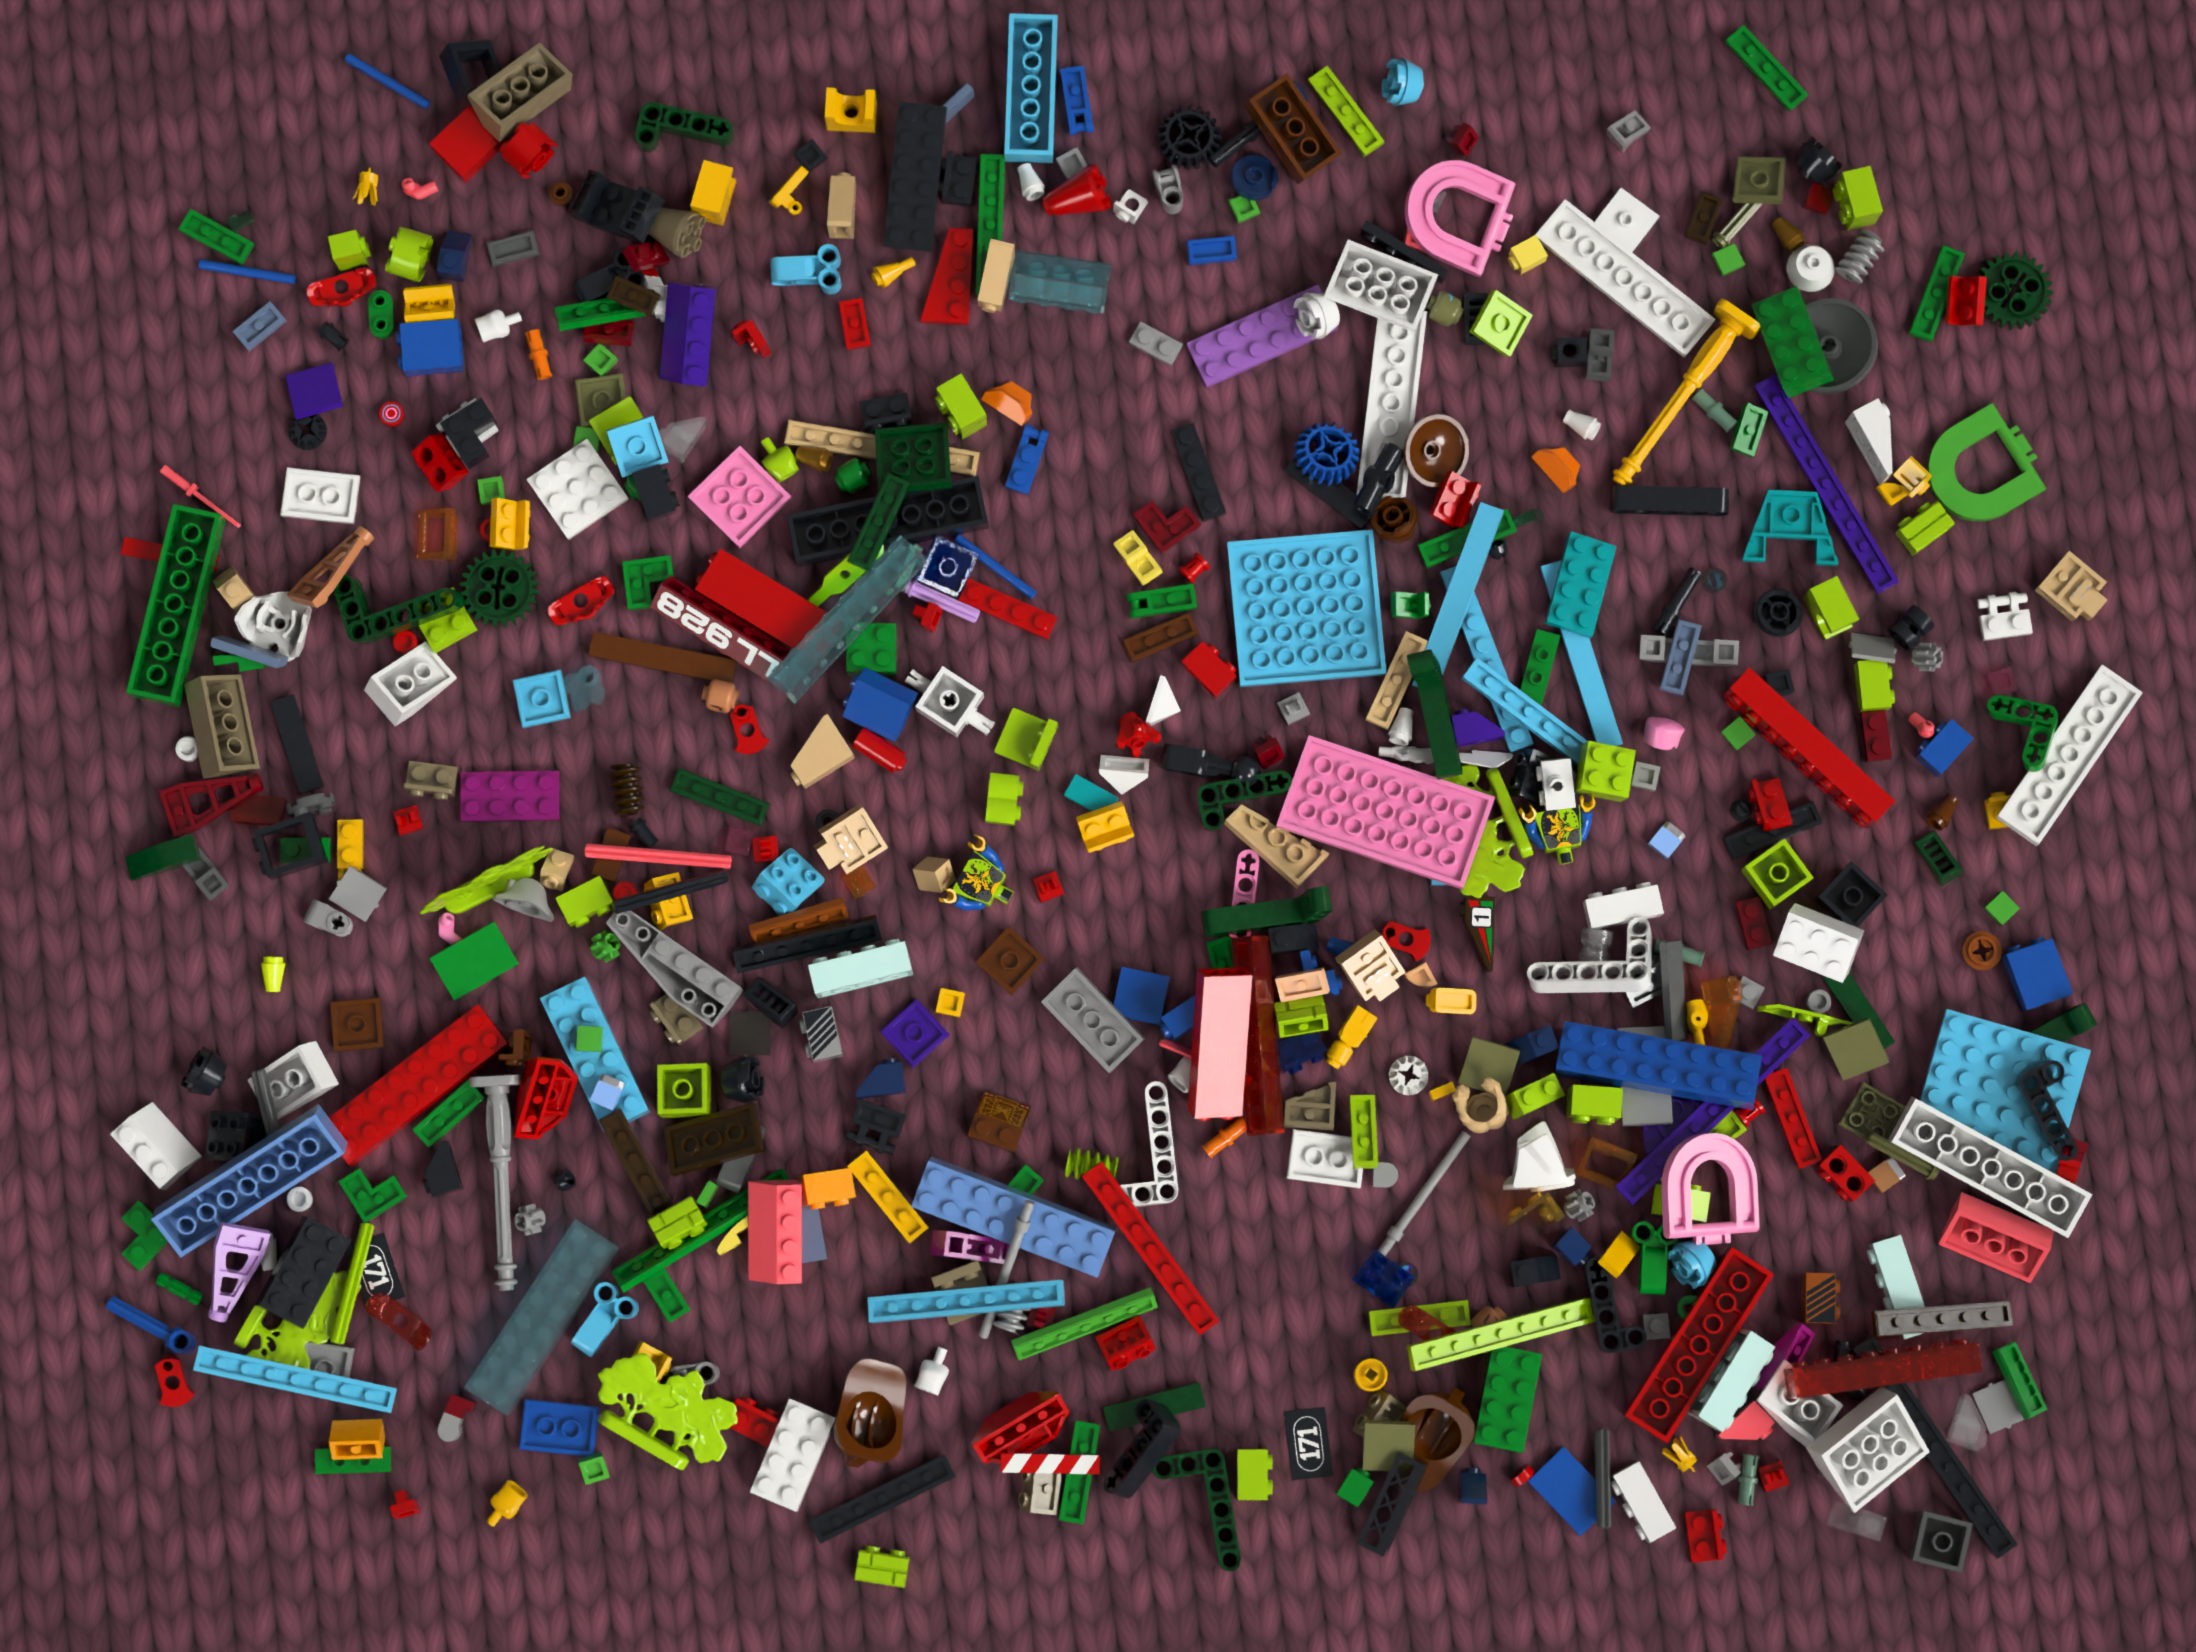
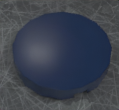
M1261 155L1243 156V159L1237 160L1234 163L1230 173V182L1234 191L1241 197L1248 200H1262L1269 197L1275 191L1278 183V171L1268 158Z

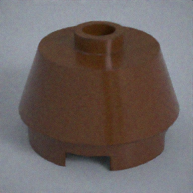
M1387 496L1382 498L1371 518V526L1374 533L1378 537L1395 544L1408 541L1416 532L1418 521L1417 508L1405 497L1392 498Z

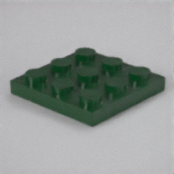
M947 422L875 429L878 492L887 473L910 482L907 492L952 488Z

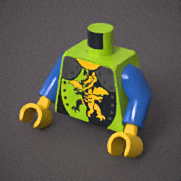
M1592 794L1591 801L1588 803L1584 802L1583 795L1579 797L1581 809L1580 805H1576V808L1536 813L1532 805H1529L1530 812L1528 814H1524L1522 808L1519 809V814L1524 819L1527 837L1537 848L1544 849L1545 853L1557 852L1559 865L1573 863L1571 849L1580 847L1581 842L1585 841L1592 825V809L1595 806V799Z
M974 834L978 838V843L974 846L968 842V846L976 851H973L953 889L942 888V890L948 893L947 899L939 898V901L950 903L964 911L982 910L985 906L990 907L995 898L1008 904L1014 891L1002 885L1006 878L1004 874L1005 867L998 854L985 843L984 838Z

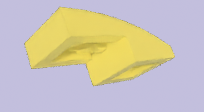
M1133 530L1113 543L1142 586L1163 573L1160 566L1148 552L1147 547Z
M748 1216L738 1222L721 1241L717 1249L720 1256L742 1244L738 1234L748 1229Z

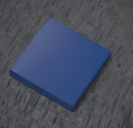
M1121 967L1114 1006L1127 1019L1160 1025L1170 977Z

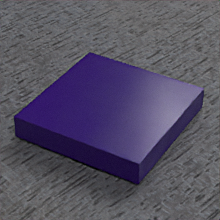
M333 363L285 375L296 419L344 407Z
M917 998L880 1031L912 1068L917 1066L950 1036Z

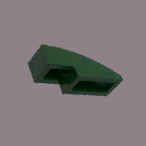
M192 834L149 847L125 857L131 881L180 868L179 866L201 860L196 837Z

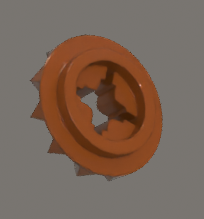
M1975 932L1968 936L1962 945V956L1967 965L1975 970H1989L1996 966L2001 959V944L1989 932ZM1979 943L1982 948H1991V950L1984 954V960L1980 954H1972V952L1979 948Z

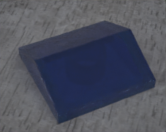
M936 535L916 580L959 599L979 554Z

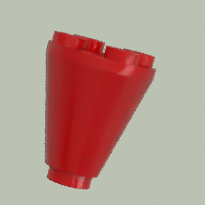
M1096 163L1086 166L1049 191L1047 196L1042 197L1047 214H1054L1055 216L1103 212L1113 207L1109 194H1106L1104 187L1107 186L1105 176L1099 172Z

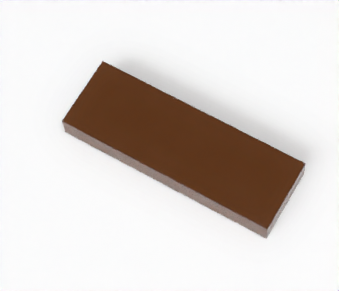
M1190 612L1125 638L1122 640V643L1131 663H1134L1199 636Z

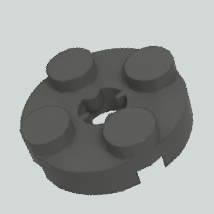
M329 792L328 797H325L324 793H318L297 799V805L293 807L291 803L285 807L288 817L294 818L309 812L311 814L317 813L318 816L331 813V808L336 804L332 792Z

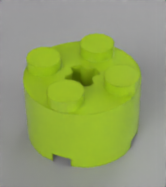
M399 227L397 236L392 237L389 245V251H392V256L387 260L385 271L420 282L426 271L422 268H424L426 262H429L433 247L432 236L409 228Z

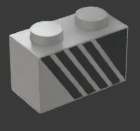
M832 1006L802 1012L804 1019H800L799 1022L802 1034L807 1033L809 1043H805L807 1057H812L814 1063L842 1057L843 1053Z

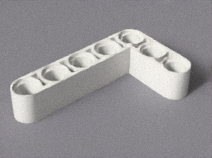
M1635 917L1628 923L1626 961L1533 963L1527 970L1532 990L1537 993L1641 992L1646 990L1651 983L1653 941L1648 920L1644 917ZM1640 930L1645 931L1642 934H1635L1637 931ZM1638 952L1644 953L1641 956H1634ZM1637 974L1643 975L1640 978H1633ZM1564 975H1568V976H1569V977L1566 978V979H1559L1560 977H1562V976H1564ZM1587 975H1594L1590 979H1584ZM1611 975H1618L1616 978H1609ZM1538 976H1544L1540 980L1535 979Z
M1158 1081L1151 1082L1145 1089L1154 1181L1120 1185L1136 1207L1168 1204L1173 1202L1178 1195L1168 1094L1166 1086ZM1152 1087L1161 1088L1163 1096L1160 1099L1154 1100L1149 1096V1090ZM1161 1111L1165 1114L1166 1120L1163 1124H1155L1152 1121L1151 1117L1154 1112ZM1158 1136L1166 1137L1169 1142L1168 1146L1165 1149L1157 1148L1154 1144L1155 1138ZM1165 1160L1171 1164V1171L1169 1173L1162 1174L1158 1171L1157 1164L1160 1161ZM1164 1185H1169L1174 1190V1195L1169 1199L1163 1198L1160 1195V1189ZM1137 1189H1147L1149 1191V1198L1146 1201L1137 1200L1135 1197Z

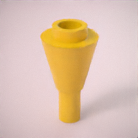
M910 257L899 263L873 267L871 277L877 287L881 286L885 289L903 271L915 266V261Z

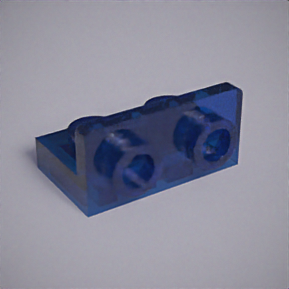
M1318 1032L1291 1036L1270 1047L1282 1073L1289 1072L1290 1075L1303 1069L1302 1064L1308 1061L1315 1064L1325 1058L1324 1053L1328 1051Z
M1373 1249L1352 1280L1394 1308L1412 1283L1414 1276L1376 1249Z

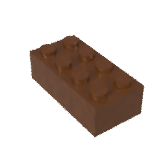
M1288 73L1243 104L1297 185L1342 154Z

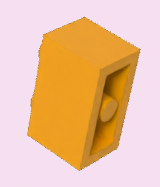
M851 1168L806 1174L798 1177V1181L802 1184V1207L810 1206V1210L825 1208V1203L834 1202V1206L847 1205L850 1199L856 1197Z
M382 1419L332 1421L329 1439L332 1460L383 1457L385 1432Z

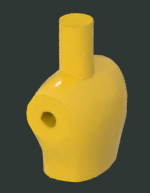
M1704 1000L1688 1001L1685 1004L1687 1029L1694 1035L1695 1044L1705 1045L1703 1029L1708 1022V1012Z

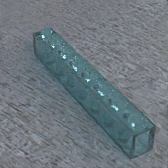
M901 535L893 541L880 558L876 559L871 572L866 571L863 576L859 577L851 589L839 598L836 605L823 615L821 621L812 630L808 631L804 639L795 648L790 650L788 656L772 670L767 679L775 689L795 704L928 562L921 551Z

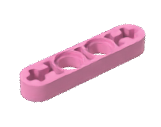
M1244 850L1238 856L1232 906H1237L1239 903H1255L1259 856L1253 850ZM1248 854L1251 855V859L1255 860V863H1251L1249 871L1255 872L1254 876L1239 874V870L1245 872V863L1241 862V859L1246 858ZM1247 878L1252 882L1253 887L1250 891L1243 892L1239 889L1238 883L1241 879ZM1246 932L1247 936H1243L1241 940H1237L1236 935L1230 934L1229 936H1231L1234 944L1243 945L1249 941L1251 932Z

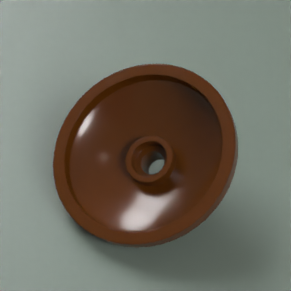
M1432 414L1419 419L1410 428L1403 447L1404 463L1409 474L1418 483L1428 487H1440L1447 471H1453L1461 475L1469 457V442L1463 427L1455 419L1442 414ZM1427 446H1429V448H1430V451H1429L1428 454H1427V452H1426Z

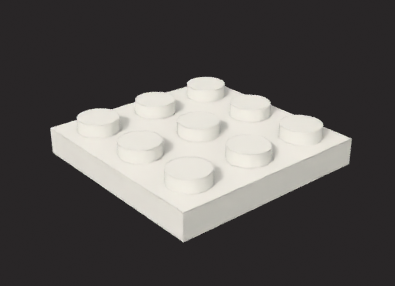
M585 439L527 479L568 540L629 500L588 439Z

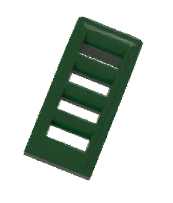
M1935 830L1914 842L1916 849L1941 887L1962 874L1961 866ZM1933 841L1936 842L1934 846L1927 850L1923 848ZM1939 849L1941 850V853L1934 856L1933 858H1930L1929 855L1933 854ZM1946 858L1947 861L1943 864L1939 865L1938 867L1935 865L1942 859ZM1949 867L1952 868L1951 870H1949L1948 872H1946V873H1944V874L1941 873L1942 871L1946 870V869L1949 868Z

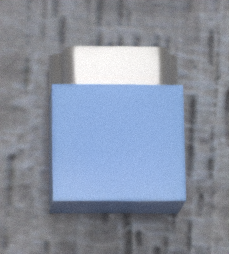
M1666 821L1648 845L1665 859H1668L1686 836L1672 823Z
M602 1074L589 1101L614 1111L625 1083Z

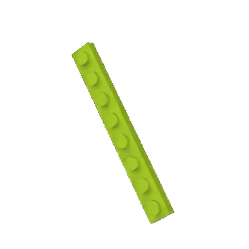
M1579 1298L1407 1345L1411 1370H1422L1592 1323L1594 1318L1590 1298Z

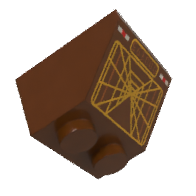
M984 1091L967 1136L968 1138L1015 1154L1031 1106Z

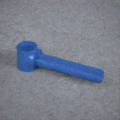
M115 1296L108 1300L107 1310L166 1341V1346L173 1351L181 1354H190L195 1350L197 1339L192 1333L178 1326L172 1328ZM182 1336H186L188 1344L185 1348L180 1349L178 1340Z

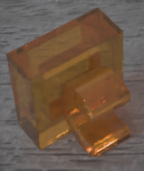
M864 865L843 877L855 900L876 888Z

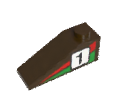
M1466 895L1464 902H1459V916H1463V924L1486 973H1491L1493 971L1495 897L1481 896V898Z

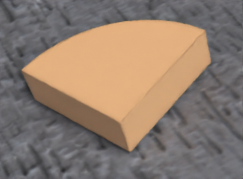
M1426 962L1404 973L1407 980L1416 986L1432 987L1437 985Z

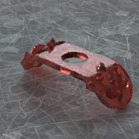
M376 1293L366 1302L365 1309L368 1314L383 1322L408 1341L416 1350H422L427 1345L432 1333L431 1328L396 1300L384 1293ZM399 1313L405 1314L408 1318V1323L404 1328L396 1326L394 1322L395 1316Z
M1410 1305L1405 1307L1398 1317L1401 1327L1424 1341L1431 1339L1428 1331L1434 1325L1440 1327L1441 1336L1456 1332L1417 1306Z

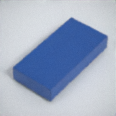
M1235 235L1193 239L1186 242L1189 266L1237 261Z

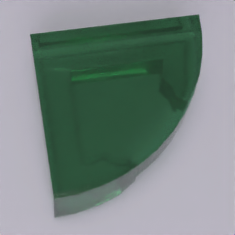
M244 212L241 217L235 214L226 221L231 229L237 233L255 219L249 212Z
M1532 509L1515 517L1513 522L1515 527L1518 528L1542 520L1544 516L1541 510Z

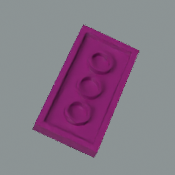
M461 772V822L560 821V772Z

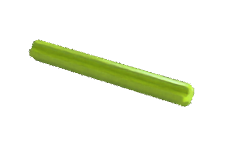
M363 1222L359 1227L330 1341L336 1344L345 1343L374 1231V1225Z

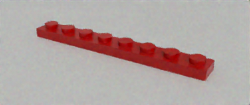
M1100 1161L1082 1174L1085 1182L1200 1336L1219 1322L1218 1317L1103 1161Z

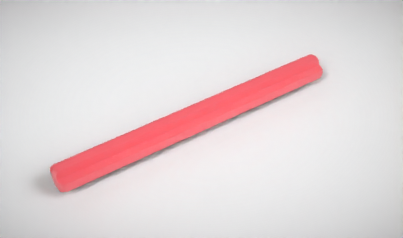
M586 844L585 856L589 858L723 869L731 868L732 862L730 855L600 844Z

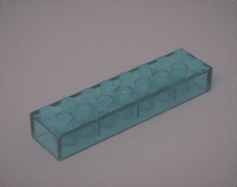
M575 1219L464 1388L504 1415H510L620 1247Z

